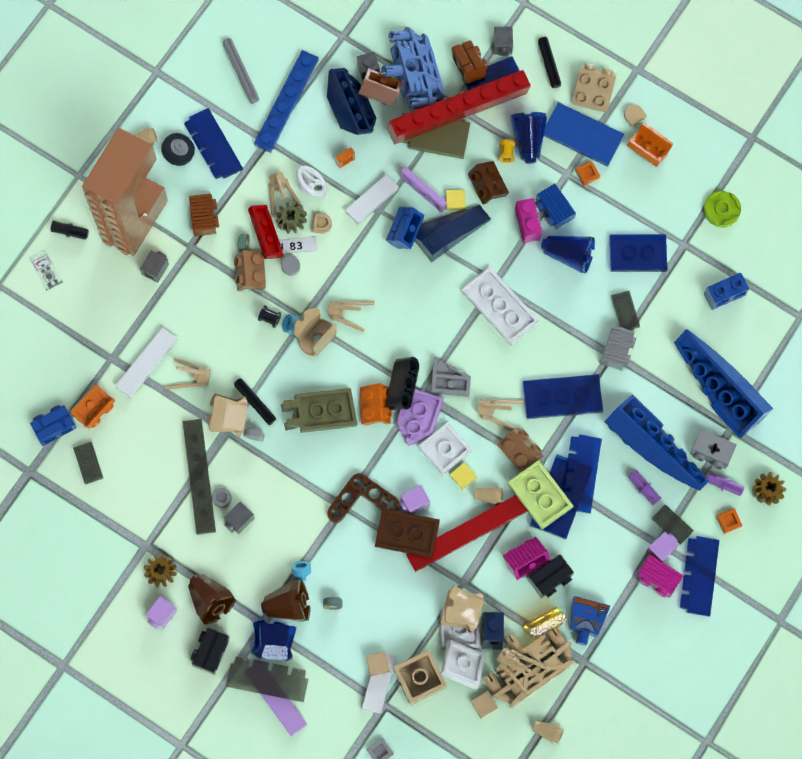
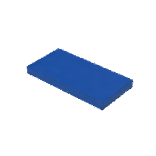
M559 102L541 134L606 167L609 166L624 137V133Z

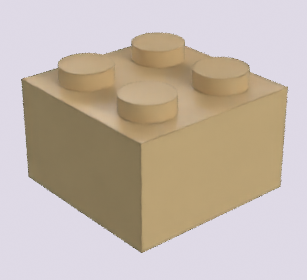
M430 650L393 667V671L410 706L447 688Z

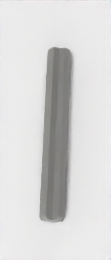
M225 39L223 46L250 103L254 104L259 101V96L232 39Z

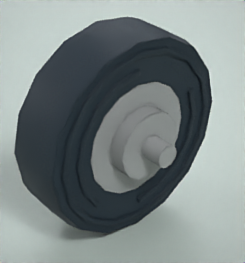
M173 133L164 139L161 145V152L165 160L170 164L183 166L192 160L195 154V147L189 137L184 134Z

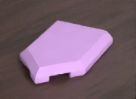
M415 389L411 407L399 411L396 424L408 446L433 434L444 400L443 397Z

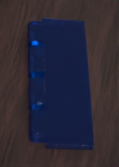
M207 108L190 116L184 125L189 134L193 135L192 139L198 150H202L200 153L206 164L211 165L209 169L214 178L222 177L225 179L242 171L241 163L210 109Z
M579 434L578 437L572 436L570 439L569 451L576 452V454L568 453L566 469L572 470L573 473L565 472L563 488L570 489V491H563V493L574 506L571 509L572 511L591 514L602 438Z
M696 536V539H688L687 553L694 554V556L687 555L684 572L691 573V575H684L682 591L689 592V594H681L680 608L687 609L686 613L707 617L711 615L720 540Z

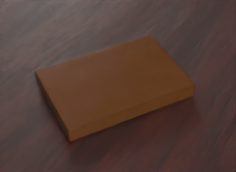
M382 508L375 547L433 559L440 519Z

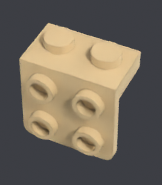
M585 64V66L580 67L572 103L576 106L606 112L609 108L616 74L613 73L614 70L603 68V70L595 69L596 66Z

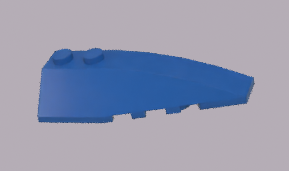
M686 329L674 342L686 364H689L693 370V376L695 379H698L703 387V393L710 399L713 410L739 438L747 434L774 409L730 363L691 331Z
M633 394L620 404L604 421L609 429L615 432L626 445H629L646 461L667 475L699 491L709 482L695 463L687 460V453L683 448L678 449L673 443L674 437L671 434L667 435L662 429L664 426L662 422Z

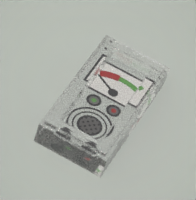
M45 249L28 257L46 291L63 283Z

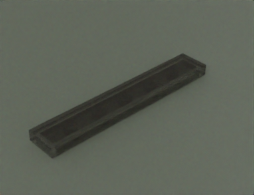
M202 419L182 421L196 534L215 533L216 525Z

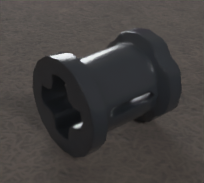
M264 305L259 313L258 321L267 322L273 328H276L282 313H276Z

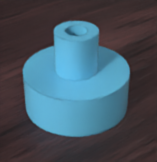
M291 314L285 316L282 322L283 332L288 334L294 333V324L296 319H298L297 316Z
M299 561L292 564V575L298 577L301 581H306V576L311 574V564L307 561Z

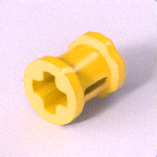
M507 139L500 141L501 153L498 157L500 162L512 163L515 161V156H513L516 145L515 141Z

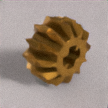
M769 472L767 476L761 474L760 479L756 478L754 481L756 485L752 489L758 491L754 497L758 498L760 496V503L766 500L767 505L770 506L772 501L778 504L779 499L785 497L783 492L786 491V488L782 486L785 481H778V474L774 478L772 472ZM766 487H768V488L772 487L773 490H772V491H771V490H768V491H767V490H766Z
M155 554V561H152L150 558L147 560L150 566H144V569L148 571L144 576L149 578V584L155 582V587L157 588L160 586V582H162L164 587H167V580L170 583L174 582L170 576H177V572L173 571L177 568V565L171 564L173 561L171 557L166 560V555L162 554L161 559H159L158 555ZM159 567L165 569V571L163 570V574L159 575V573L156 572L158 571L157 568Z

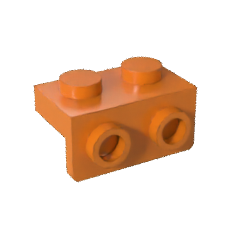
M645 123L641 125L638 132L627 144V147L656 167L668 155L673 146L671 141Z
M378 383L360 387L362 425L391 424L392 411L387 407L386 403L388 386Z
M95 384L69 413L85 428H94L100 423V417L112 410L115 399Z

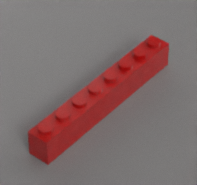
M524 70L389 120L386 129L395 145L528 93L531 84Z

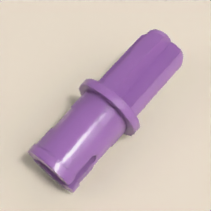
M637 470L628 476L630 481L638 488L639 494L642 493L652 506L662 498L650 486L651 483H648Z
M712 471L707 476L708 483L720 488L721 491L724 489L738 496H741L744 491V486L729 480L728 477L725 478Z

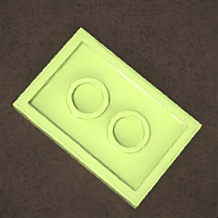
M539 460L507 482L542 530L574 507Z

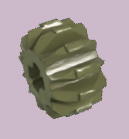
M286 202L285 208L280 206L281 212H276V217H278L276 224H280V230L286 228V233L288 234L291 229H293L294 233H297V228L303 230L304 227L301 223H307V219L304 218L307 216V212L303 211V206L299 205L297 207L296 202H293L292 206L289 205V202ZM291 215L293 217L294 215L295 219L291 220L290 218L289 220L288 216Z

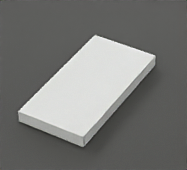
M490 266L461 289L465 297L510 346L539 323L537 317Z

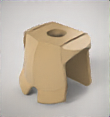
M311 308L303 312L304 319L302 321L296 319L293 334L299 339L301 350L308 356L316 357L336 337L337 323L335 322L332 325L328 321L321 319L319 308ZM315 334H321L322 337L317 341V343H314L312 340L313 336Z
M215 393L210 401V406L213 407L212 414L208 415L210 431L234 432L240 437L244 432L248 407L246 397L235 400Z
M453 585L447 593L441 625L463 627L472 634L478 627L484 601L483 594L477 593L473 595Z

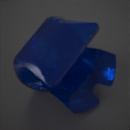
M265 620L253 623L255 645L251 650L252 655L259 659L283 661L293 658L291 646L296 632L295 626L277 621L269 624Z

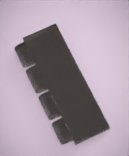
M236 656L234 664L230 663L225 687L304 703L309 680L305 678L306 670L292 668L291 675H288V666L273 664L272 670L268 671L269 662L253 660L252 667H249L250 659Z

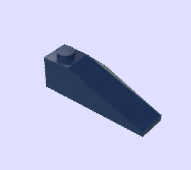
M480 205L429 220L421 224L415 238V243L432 263L489 222L491 218Z

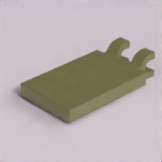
M458 120L400 143L410 144L409 149L464 159L470 122Z
M351 388L295 394L294 400H284L283 404H281L282 412L293 410L295 418L287 419V422H284L285 431L300 428V433L356 427L358 425Z

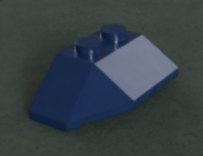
M346 68L330 69L328 73L327 99L340 129L355 135L371 134L377 118L369 99L359 94L361 84L348 73L349 71Z

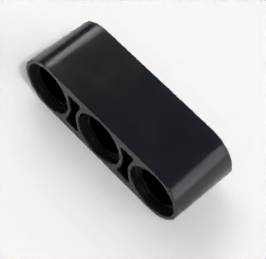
M416 357L398 358L394 362L386 399L387 407L392 411L409 409L412 405L419 372V361Z

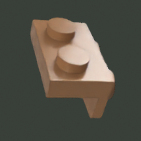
M242 250L235 255L234 266L236 268L235 284L237 285V291H243L244 289L264 290L266 288L263 253Z
M520 428L513 429L497 444L520 472L544 457L540 447L532 443L528 433Z

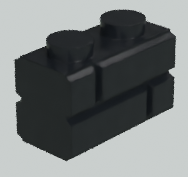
M559 554L529 576L528 581L541 598L545 596L549 598L557 592L555 588L561 584L564 587L573 580L571 577L574 575V571L562 555Z
M207 627L206 631H202L199 636L198 642H200L198 650L194 649L191 655L192 666L215 675L230 637Z

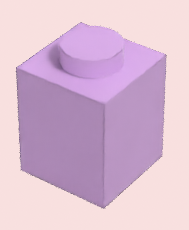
M422 485L402 494L400 497L401 502L399 504L404 513L415 514L430 506V500Z
M664 532L646 551L663 562L679 545L677 544V539L671 533L667 534Z
M160 596L147 612L146 617L149 619L147 622L155 629L158 627L164 629L176 614L177 609Z

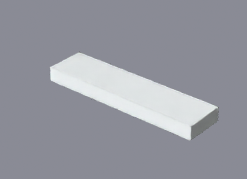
M162 327L115 387L131 399L175 345L178 338Z

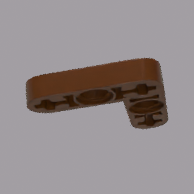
M357 473L350 478L327 511V516L331 522L340 523L360 496L380 510L382 508L387 509V504L384 501L379 504L383 495H386L385 500L387 502L394 501L395 508L391 507L389 510L398 511L399 501L371 479L361 473ZM355 479H362V484L366 487L368 483L370 484V486L366 490V493H363L364 487H362L361 485H359L358 487L355 486ZM372 489L380 491V496L377 499L369 496V492ZM349 493L353 496V500L350 503H344L342 496ZM339 502L343 506L339 512L341 516L333 518L331 511L338 510L339 505L337 503Z

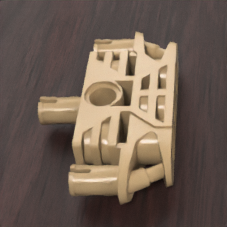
M557 626L547 633L558 648L557 650L553 646L550 647V642L545 640V635H542L533 643L523 648L514 633H511L509 637L504 638V642L510 650L514 649L516 652L546 665L548 669L545 670L537 666L531 672L526 673L524 669L516 664L512 668L508 666L516 677L522 676L519 681L526 689L523 692L516 683L510 684L513 680L500 666L497 667L495 671L497 674H500L501 680L504 679L503 683L506 686L503 688L493 672L489 673L488 676L486 675L482 680L494 694L491 698H498L503 702L511 704L510 708L520 703L575 663V660H571L570 645L572 642H567ZM552 653V656L550 658L545 660L543 663L541 662L542 659H544L546 656ZM562 653L566 661L564 664L558 658ZM529 663L525 666L530 668L533 664ZM512 691L516 699L510 698L506 693Z

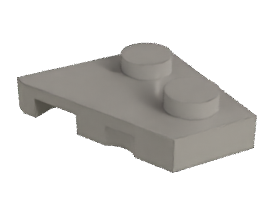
M434 356L431 394L469 397L471 376L458 371L456 367L448 365L441 361L440 358Z

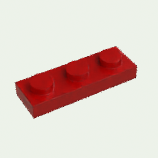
M267 205L250 206L248 212L264 259L281 258L284 254Z

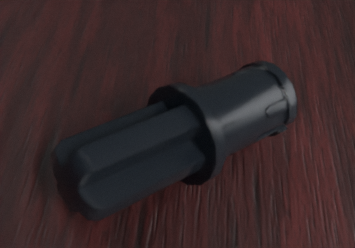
M53 220L50 228L51 232L66 235L67 238L71 236L86 240L89 235L88 229L73 226L72 223L65 224Z

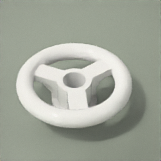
M300 166L297 169L298 187L304 194H310L315 197H322L326 194V182L318 171L309 166ZM309 173L313 174L317 179L310 176ZM321 186V191H315L314 187Z

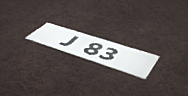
M316 237L279 240L283 254L317 251Z

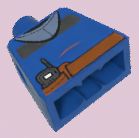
M577 596L573 597L570 631L578 633L575 643L587 646L589 636H598L611 605Z

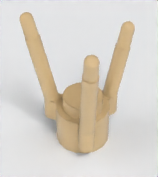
M276 172L269 176L271 183L268 184L270 190L272 216H275L274 189L277 192L280 191L281 197L285 199L284 189L287 188L297 206L301 205L288 179L284 178L282 172Z
M330 301L328 316H333V321H339L364 332V328L340 318V316H344L345 310L360 311L361 307L355 306L375 305V302Z
M174 358L175 362L191 367L176 366V369L193 373V380L197 382L167 385L164 388L203 387L204 384H209L211 369Z
M480 399L478 414L482 415V419L489 420L512 431L513 427L489 415H493L495 409L512 410V407L495 404H524L525 401Z
M505 647L497 658L501 662L499 666L506 671L516 685L524 692L526 691L525 687L508 666L512 668L516 664L525 671L531 672L530 668L517 660L520 658L545 670L548 667L516 652L514 649L510 650Z

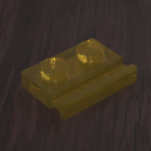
M555 607L523 624L522 627L531 638H539L546 633L545 631L560 627L567 618L564 612Z

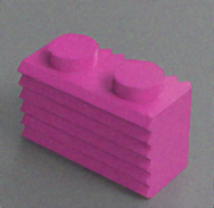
M533 198L520 200L515 204V212L523 243L538 241L542 236V227L540 226L541 223H539L535 199Z
M537 537L529 539L520 546H517V548L503 554L505 564L516 580L551 561L548 551Z
M650 554L636 577L639 578L638 581L646 587L650 585L656 589L655 592L661 597L665 598L667 596L670 598L684 575Z

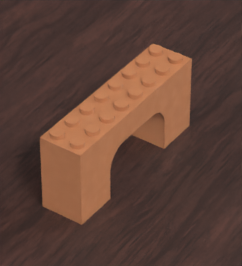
M118 127L81 187L102 242L109 247L113 245L119 248L118 250L124 255L130 254L135 256L168 202L165 187L146 178L157 160L153 145Z

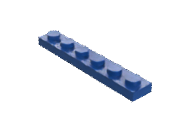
M301 51L254 142V146L269 153L272 152L319 61V57L306 51Z

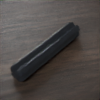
M541 37L538 39V44L551 87L559 88L561 80L547 37Z
M242 378L237 379L234 382L235 388L243 397H246L249 404L268 425L273 424L276 421L274 414Z

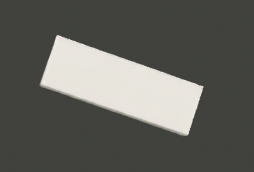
M386 174L345 210L346 214L359 225L399 190V186Z
M386 653L390 672L370 676L362 710L377 714L382 713L396 660L395 655Z

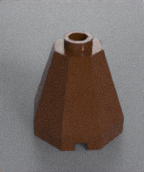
M204 574L195 575L190 579L188 585L196 613L204 625L217 622L221 619L220 614L224 613L226 615L230 612L236 599L229 589Z
M294 580L266 595L263 602H261L262 612L271 618L299 622L309 621L311 608L310 605L307 606L306 602L309 600V594L305 583L301 580Z

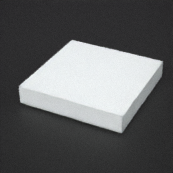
M448 422L418 445L419 450L443 476L472 452V449Z
M441 608V649H446L447 642L450 639L472 649H480V619L478 627L472 634L463 627L442 626L441 618L444 608Z
M450 639L446 645L440 675L476 690L480 684L485 654Z

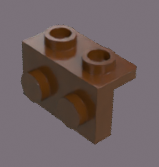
M494 161L476 164L468 172L470 181L483 205L487 204L491 199L506 197L509 194Z

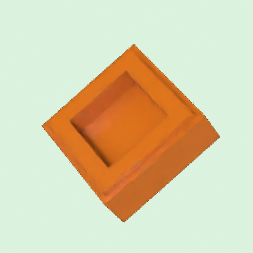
M351 147L336 156V164L339 169L355 160V152Z
M592 161L575 168V172L583 186L600 179V174Z
M735 508L716 516L724 534L743 526Z

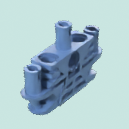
M405 27L402 31H389L388 39H390V43L396 42L390 48L394 65H383L381 73L384 74L382 76H397L398 80L403 82L401 91L403 98H408L407 105H412L408 106L410 110L421 109L444 99V89L428 36L424 33L419 36L409 27Z

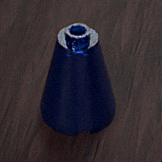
M523 112L510 115V122L522 161H525V164H535L536 160L540 159L547 121L546 113L531 112V114H524Z
M547 236L542 241L541 249L545 255L585 274L593 259L591 253L592 250H595V238L591 236Z

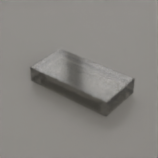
M630 291L611 295L619 327L628 330L639 328L640 324Z
M92 441L74 447L73 449L85 485L104 479Z
M664 505L651 519L667 534L671 533L677 539L679 545L694 531L667 505Z

